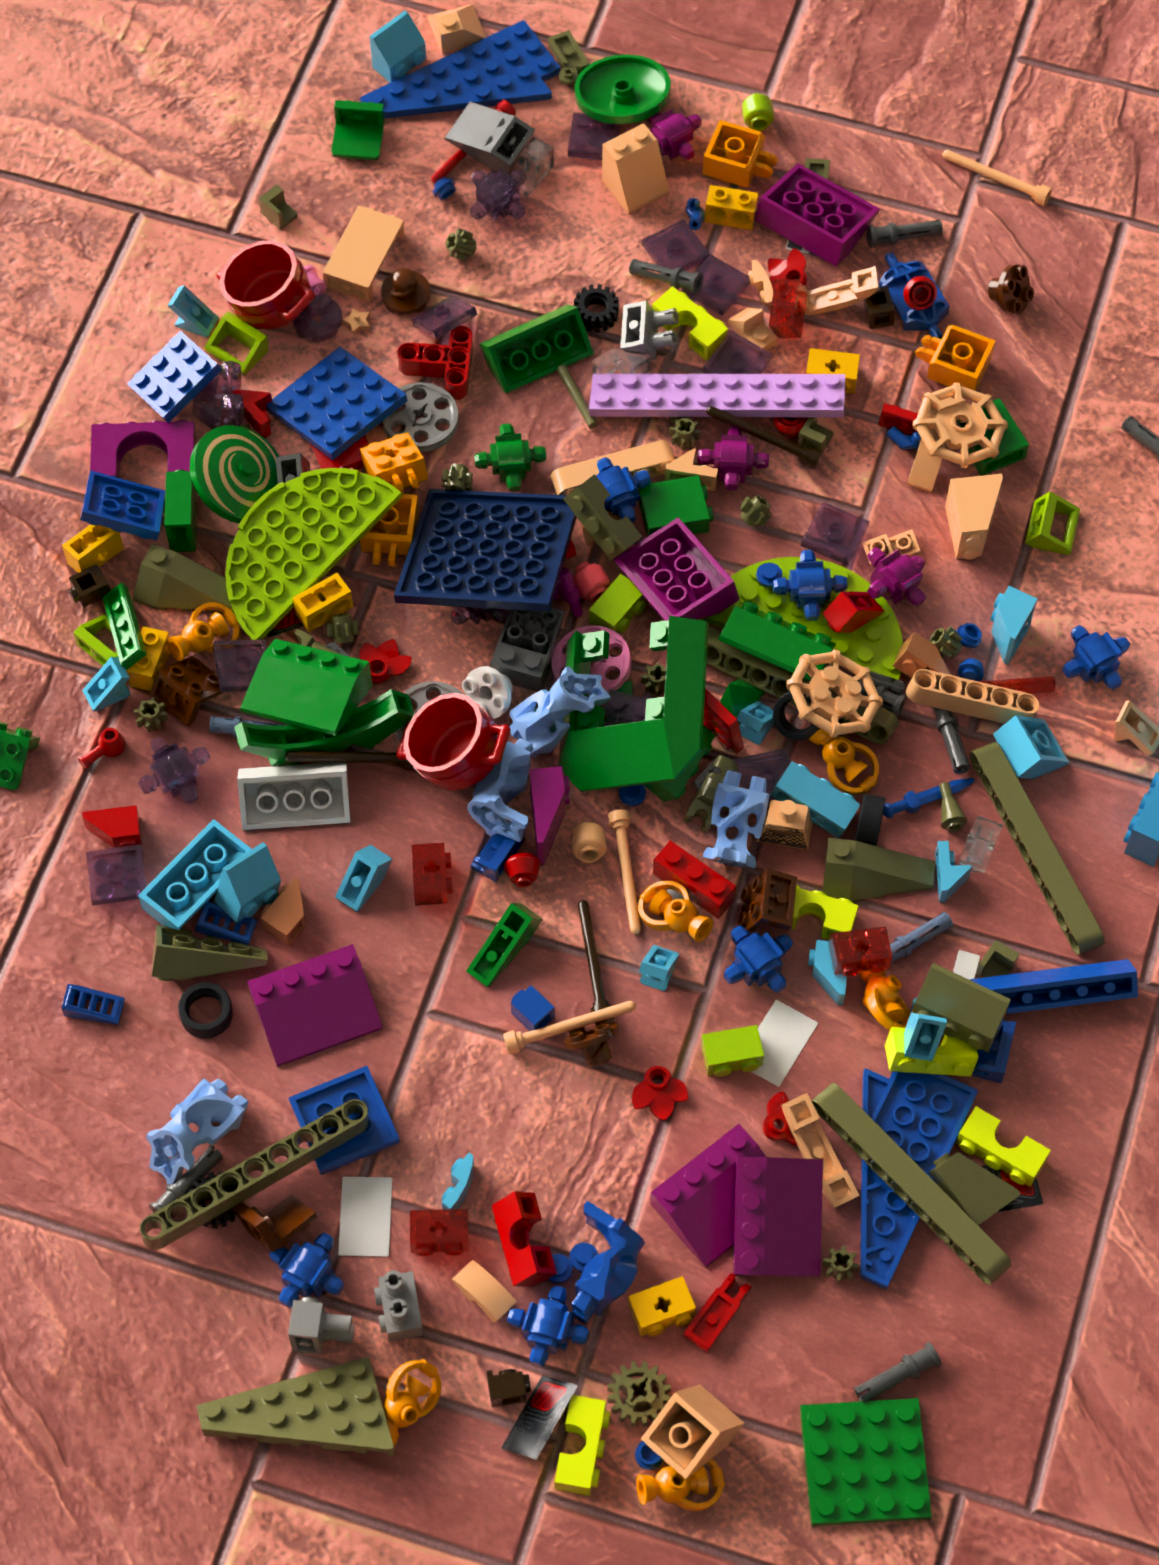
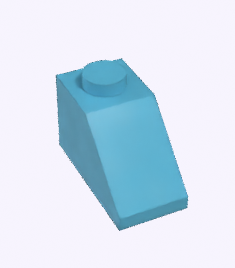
M372 845L356 851L335 898L355 911H359L382 883L393 859Z
M817 940L815 950L810 949L808 966H813V978L837 1005H843L850 944Z
M911 1013L904 1030V1056L933 1061L947 1024V1019Z

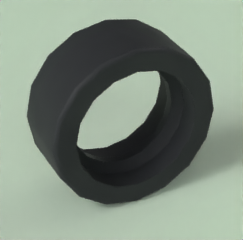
M788 691L777 700L773 708L775 727L783 736L790 740L802 741L809 739L820 728L812 724L808 728L797 729L787 721L785 708L791 700H794L791 692ZM803 694L804 697H805L806 702H808L809 705H810V703H811L810 697L808 696V698H807V697H806V694Z
M864 794L855 841L877 846L885 797Z
M202 982L190 986L182 994L178 1003L179 1017L185 1030L192 1036L202 1039L213 1038L222 1034L229 1027L233 1018L232 1003L226 990L211 982ZM202 997L216 998L222 1005L221 1015L217 1020L208 1024L196 1023L189 1015V1008L192 1003Z

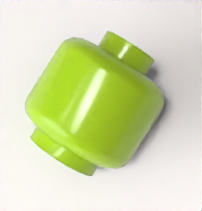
M755 93L747 97L742 103L743 121L749 128L761 131L768 128L774 121V108L770 97Z

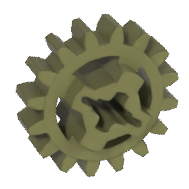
M632 1361L631 1369H627L624 1365L620 1366L621 1375L613 1373L612 1380L615 1384H608L607 1391L614 1393L607 1396L608 1403H615L611 1408L612 1414L620 1412V1422H624L627 1418L631 1419V1427H634L637 1421H641L643 1427H647V1419L650 1418L654 1422L658 1416L657 1413H660L665 1407L663 1404H667L671 1398L665 1395L671 1392V1385H663L667 1380L666 1374L658 1376V1366H654L651 1370L647 1369V1361L643 1362L642 1367H637L635 1361ZM642 1376V1378L632 1379L631 1377ZM654 1383L658 1388L659 1398L652 1393L651 1389ZM644 1389V1396L640 1395L634 1399V1392L638 1393ZM620 1390L627 1396L625 1404L620 1399ZM647 1409L644 1412H636V1410Z

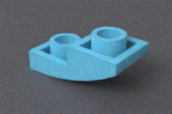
M468 1153L464 1159L459 1158L451 1168V1179L455 1187L450 1186L441 1198L443 1200L442 1210L450 1218L460 1208L471 1185L474 1172V1156L471 1153Z

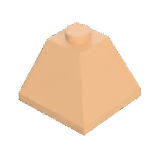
M473 4L428 16V21L442 54L463 49L486 38Z

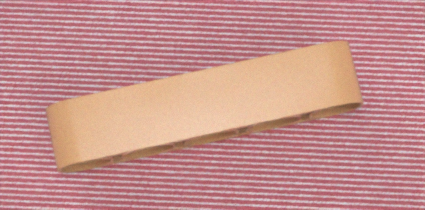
M659 440L560 467L551 473L550 478L557 495H568L594 474L600 473L597 461L604 457L609 458L613 466H620L621 470L624 466L628 467L632 476H635L636 472L647 470L650 478L665 474L666 465L674 461L675 457L669 442Z
M927 669L917 670L906 689L907 697L917 704L1003 724L1007 723L1015 715L1034 717L1039 709V701L1029 693Z

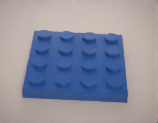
M339 346L275 396L266 405V409L331 460H334L406 403L408 399L406 393Z

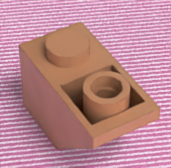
M915 631L900 647L893 663V667L911 679L914 673L920 669L950 675L936 645Z
M294 878L289 884L283 885L278 893V898L273 904H268L261 913L263 930L288 947L306 927L301 887L297 878Z

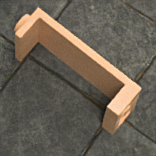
M358 205L323 271V280L327 288L370 302L374 295L373 281L396 237L403 239L405 236L404 220L394 215L378 212L373 208H365Z

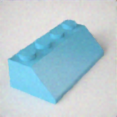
M213 819L138 895L142 909L161 925L180 930L217 892L222 868L250 851L251 848Z

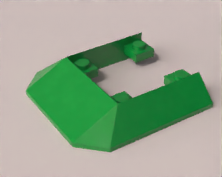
M669 616V620L651 623L649 648L654 652L667 650L664 697L646 699L645 721L604 726L605 709L601 706H595L588 713L574 710L563 718L566 723L570 724V728L560 740L559 766H562L565 776H568L569 780L581 792L676 781L702 752L709 627L707 621ZM576 630L567 642L565 668L570 666L576 674H590L591 661L608 659L610 633L602 630L581 634Z

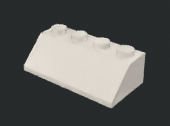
M329 762L244 768L238 771L237 782L242 830L351 822L347 763Z

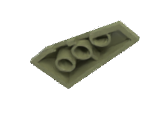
M152 543L140 566L133 601L157 610L181 608L182 611H190L191 609H197L202 604L216 602L233 611L231 602L228 599L225 577L175 551ZM207 610L208 613H221L216 610Z
M828 838L822 892L832 898H845L853 903H857L858 900L873 897L878 899L883 898V895L893 893L905 894L932 889L935 861L859 841Z
M156 925L151 969L152 977H156L161 981L183 980L267 965L266 949L239 942H230L226 945L217 940L215 936L208 935L207 938L202 939L192 936V930L184 928L177 930L167 926Z

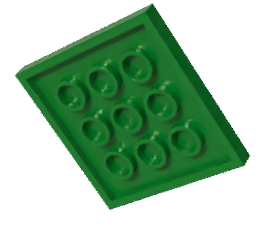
M918 1398L866 1401L865 1403L860 1401L800 1405L811 1526L931 1519L932 1514Z

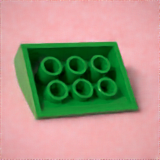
M274 639L262 654L240 707L241 712L336 736L373 687L369 661Z

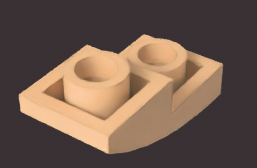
M752 260V270L749 271L751 285L756 286L761 295L763 306L767 305L771 314L781 312L778 296L766 271L757 260Z
M912 529L890 538L887 537V534L862 542L866 555L875 547L881 549L886 556L896 550H899L901 555L907 554L910 557L922 555Z
M474 1260L470 1261L452 1279L453 1283L470 1302L475 1301L493 1322L498 1321L517 1302L489 1272Z

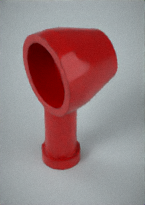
M114 728L104 729L98 739V746L83 757L78 758L81 766L87 769L90 764L103 755L107 757L120 755L126 745L123 735ZM109 736H113V737H114V738L111 739V740H108V739H107V737H109Z

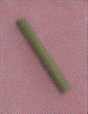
M560 365L557 371L589 429L595 428L598 423L595 417H590L589 406L566 365Z

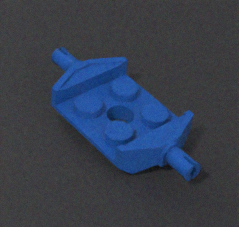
M893 252L886 254L884 259L891 269L886 271L881 277L879 288L888 286L892 303L903 320L902 328L907 331L927 330L932 337L942 339L943 334L937 325L948 315L950 306L938 286L936 285L937 297L935 302L925 310L910 308L903 297L906 284L914 277L925 276L935 283L929 271L919 261L899 263Z

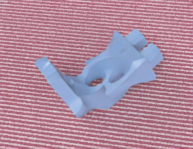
M566 666L550 691L540 690L510 710L509 715L513 720L510 725L511 735L516 739L523 738V740L533 745L531 758H535L539 754L551 753L570 728V724L563 720L568 713L574 710L588 713L593 710L594 706L603 705L611 698L601 685L603 678L601 675L576 674L570 666Z
M521 738L515 744L507 741L501 762L494 765L492 771L482 781L478 782L473 791V799L468 804L469 814L486 830L488 835L501 834L518 842H521L523 839L524 829L528 826V817L506 805L520 792L525 791L528 785L533 745Z
M728 770L723 783L717 785L712 806L711 824L717 826V840L714 848L707 847L702 858L724 865L755 869L756 860L747 850L748 833L754 835L757 839L761 837L769 800V794L766 793V778L752 776L749 789L739 787L742 773ZM724 806L729 808V815L726 818L720 816V810ZM754 813L757 817V822L755 826L750 827L748 816ZM730 827H737L738 835L734 839H729L726 836V832Z
M203 1079L184 1101L175 1106L170 1113V1117L173 1118L161 1129L150 1131L147 1134L146 1138L152 1149L149 1167L153 1171L161 1173L166 1178L167 1185L175 1184L180 1179L184 1168L190 1170L193 1167L195 1158L192 1152L198 1145L205 1144L206 1142L213 1145L230 1130L239 1129L248 1106V1100L241 1095H236L233 1099L226 1095L228 1087L222 1080L217 1079L210 1083ZM217 1122L220 1123V1126L215 1127L211 1124ZM190 1123L196 1124L198 1131L193 1132L188 1125Z

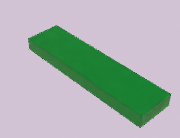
M121 582L104 595L102 599L120 665L128 670L146 656L147 653L128 587Z

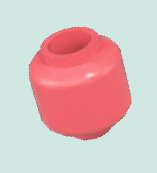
M584 562L575 569L576 573L573 576V582L578 587L580 596L584 600L597 601L611 584L609 577L599 563L590 564L589 562Z

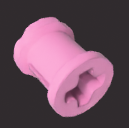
M307 265L304 268L308 275L310 290L315 293V298H317L326 291L327 285L318 277L316 267Z

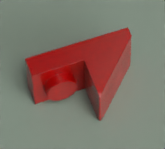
M240 389L233 390L232 398L235 408L260 436L265 439L271 435L270 423L272 421L266 412V405L272 401L271 393Z

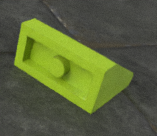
M228 311L215 328L205 345V350L236 371L246 375L269 351V346L265 334ZM227 335L251 349L244 362L239 361L218 347Z
M1051 491L1034 500L1025 543L1037 549L1065 555L1071 554L1080 508ZM1055 512L1069 515L1063 542L1050 535Z
M106 614L80 625L73 632L77 646L102 666L110 657H118L117 652L114 653L94 637L103 627L111 632Z

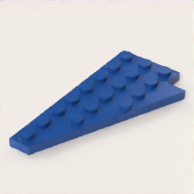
M522 20L359 98L360 102L383 104L385 118L464 110L469 102L491 107L497 106L502 100H506L510 104L552 99V92L544 81L559 75L561 67L526 21Z
M865 1068L862 1075V1110L932 1179L928 1172L936 1167L933 1162L946 1153L950 1154L978 1090L946 1075L893 1071L890 1078H886ZM861 1158L860 1278L887 1290L920 1217Z

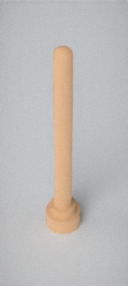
M950 150L943 152L944 159L1031 195L1035 203L1041 206H1045L1050 199L1052 188L1046 185H1037L1035 187Z
M614 810L608 814L609 826L616 832L630 932L636 935L640 933L641 926L626 831L631 823L630 814L627 810Z
M627 1001L523 1034L521 1031L515 1032V1030L503 1033L508 1052L512 1055L521 1052V1049L525 1048V1044L633 1012L636 1009V1004L633 1001Z

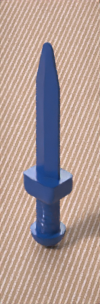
M974 778L950 781L952 794L958 793L975 781ZM939 786L917 794L912 790L907 792L901 801L892 804L885 803L883 816L893 818L894 814L905 810L908 813L918 812L922 805L942 798Z

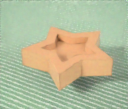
M352 307L350 316L342 319V323L351 327L353 335L359 330H370L367 322L370 312H359Z

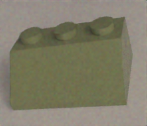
M933 963L915 1001L912 1013L946 1018L947 1024L943 1032L945 1035L965 1041L974 1049L989 1052L1003 1025L1011 999Z

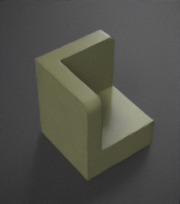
M275 185L259 198L261 214L280 230L298 217L297 212L285 202L284 190L278 185Z
M809 417L799 432L798 445L805 449L807 447L811 449L815 447L822 450L823 453L833 437V431L816 424L817 417Z
M995 940L979 963L975 976L984 978L1008 975L1016 966L1020 954Z

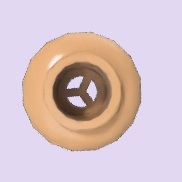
M584 822L577 825L571 831V850L574 857L585 863H593L602 858L606 853V835L604 829L599 824Z

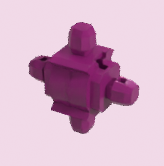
M670 109L663 114L659 111L648 118L649 123L653 126L649 130L658 141L661 156L668 155L670 160L679 155L687 160L695 156V150L690 141L693 140V131L702 125V120L697 114L685 118L682 113L674 114L673 110Z
M735 427L729 428L727 435L722 434L721 442H715L714 451L700 449L697 455V463L707 466L714 464L713 468L718 469L719 481L724 482L725 488L730 491L737 490L739 483H745V475H752V467H756V469L769 467V454L764 452L753 453V444H747L748 436H742V431Z
M876 547L867 555L868 560L873 566H876L871 575L872 584L867 591L872 598L876 599L883 596L886 600L893 599L894 604H898L907 598L912 605L917 607L925 601V594L920 588H917L923 578L921 570L926 563L921 556L910 557L907 554L901 555L899 550L886 556L881 549Z

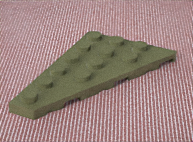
M369 1357L196 1405L204 1436H225L228 1439L237 1440L240 1436L257 1438L258 1442L289 1443L292 1446L301 1447L304 1443L321 1445L322 1449L353 1450L364 1454L368 1450L386 1452L387 1456L396 1455Z

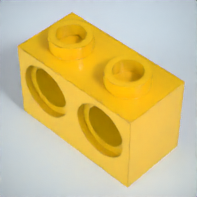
M710 185L705 204L704 222L753 230L758 193Z
M335 573L293 597L295 614L307 631L311 632L332 620V615L342 614L353 608L351 590L340 575Z

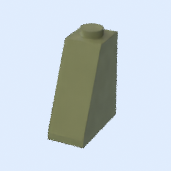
M948 1153L942 1155L933 1162L936 1167L928 1172L934 1182L977 1225L1021 1195L1018 1189L961 1153L949 1156Z

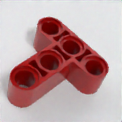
M463 325L454 327L450 332L449 345L408 342L398 347V366L401 373L409 376L445 378V389L454 400L463 399L467 395L473 356V335L470 328Z

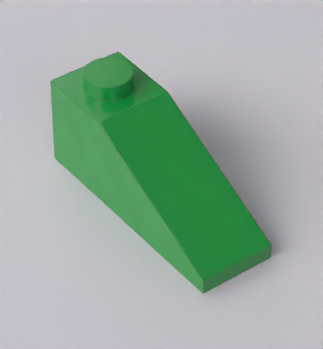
M511 903L466 972L486 987H490L528 943L543 919L522 903Z

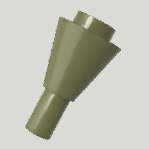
M941 783L939 785L943 799L941 828L949 832L959 831L968 820L952 795L950 783Z

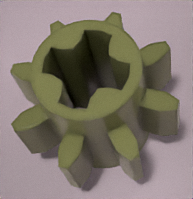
M457 228L456 233L449 234L446 240V248L450 251L449 256L463 261L466 260V256H472L477 247L476 240L472 238L473 233Z
M686 417L680 420L675 419L674 427H669V436L672 437V445L676 444L684 450V448L695 447V440L700 439L701 431L698 430V422H693Z
M452 464L449 470L443 469L441 486L446 487L445 490L465 491L466 489L471 491L473 473H470L465 465Z
M756 495L753 499L747 496L740 504V510L742 511L740 517L752 527L759 523L764 526L771 518V511H769L771 505L760 495Z
M349 613L332 615V622H327L328 637L333 636L335 643L354 641L353 635L359 634L358 620H352V616Z
M951 626L947 630L938 628L933 632L929 640L936 645L942 659L945 656L949 659L956 657L962 648L960 643L962 637Z
M659 662L652 667L646 666V674L641 675V683L646 684L645 692H651L656 697L665 692L666 668L660 665Z
M153 697L151 700H141L139 709H134L137 727L144 726L148 733L151 730H161L162 721H168L167 713L164 712L166 710L165 704H158Z
M845 1246L838 1251L831 1248L829 1251L831 1259L824 1258L822 1264L829 1267L826 1271V1278L832 1276L836 1279L837 1284L843 1279L851 1282L853 1279L851 1271L858 1272L860 1266L857 1263H853L857 1255L856 1252L850 1254L846 1251ZM838 1261L839 1264L846 1263V1268L842 1265L837 1267L836 1262Z

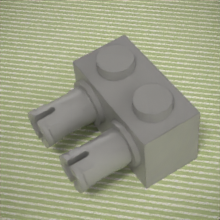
M647 301L623 305L621 350L632 363L656 359L657 349L677 345V334L674 329L658 333V328L661 326L678 324L679 315L677 309L671 308L656 312Z
M389 1271L385 1276L378 1277L380 1287L374 1288L376 1304L383 1305L384 1315L379 1316L381 1333H387L389 1342L423 1336L413 1271L405 1273Z
M304 1297L301 1301L293 1300L288 1330L292 1351L322 1355L323 1343L326 1340L352 1343L354 1336L352 1316L328 1314L324 1310L323 1303H319L314 1298Z

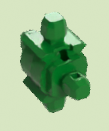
M510 423L502 424L499 428L500 435L495 436L496 443L490 444V453L481 452L474 455L475 467L478 469H488V466H492L493 475L499 474L500 482L506 481L509 491H519L521 489V479H526L525 471H531V462L539 463L547 460L546 448L543 446H533L532 449H529L528 440H522L521 433L515 434L514 427Z

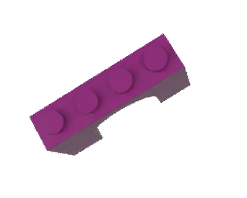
M194 421L91 424L90 470L119 478L120 463L124 455L135 447L151 445L162 449L168 455L167 472L176 470L190 471L191 454L197 444Z

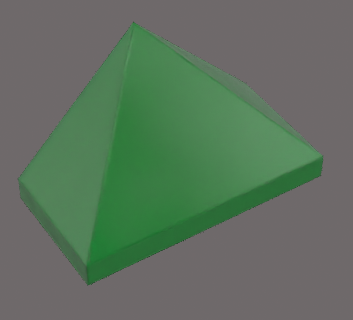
M738 679L729 683L720 703L737 718L740 710L759 701L765 694V691Z

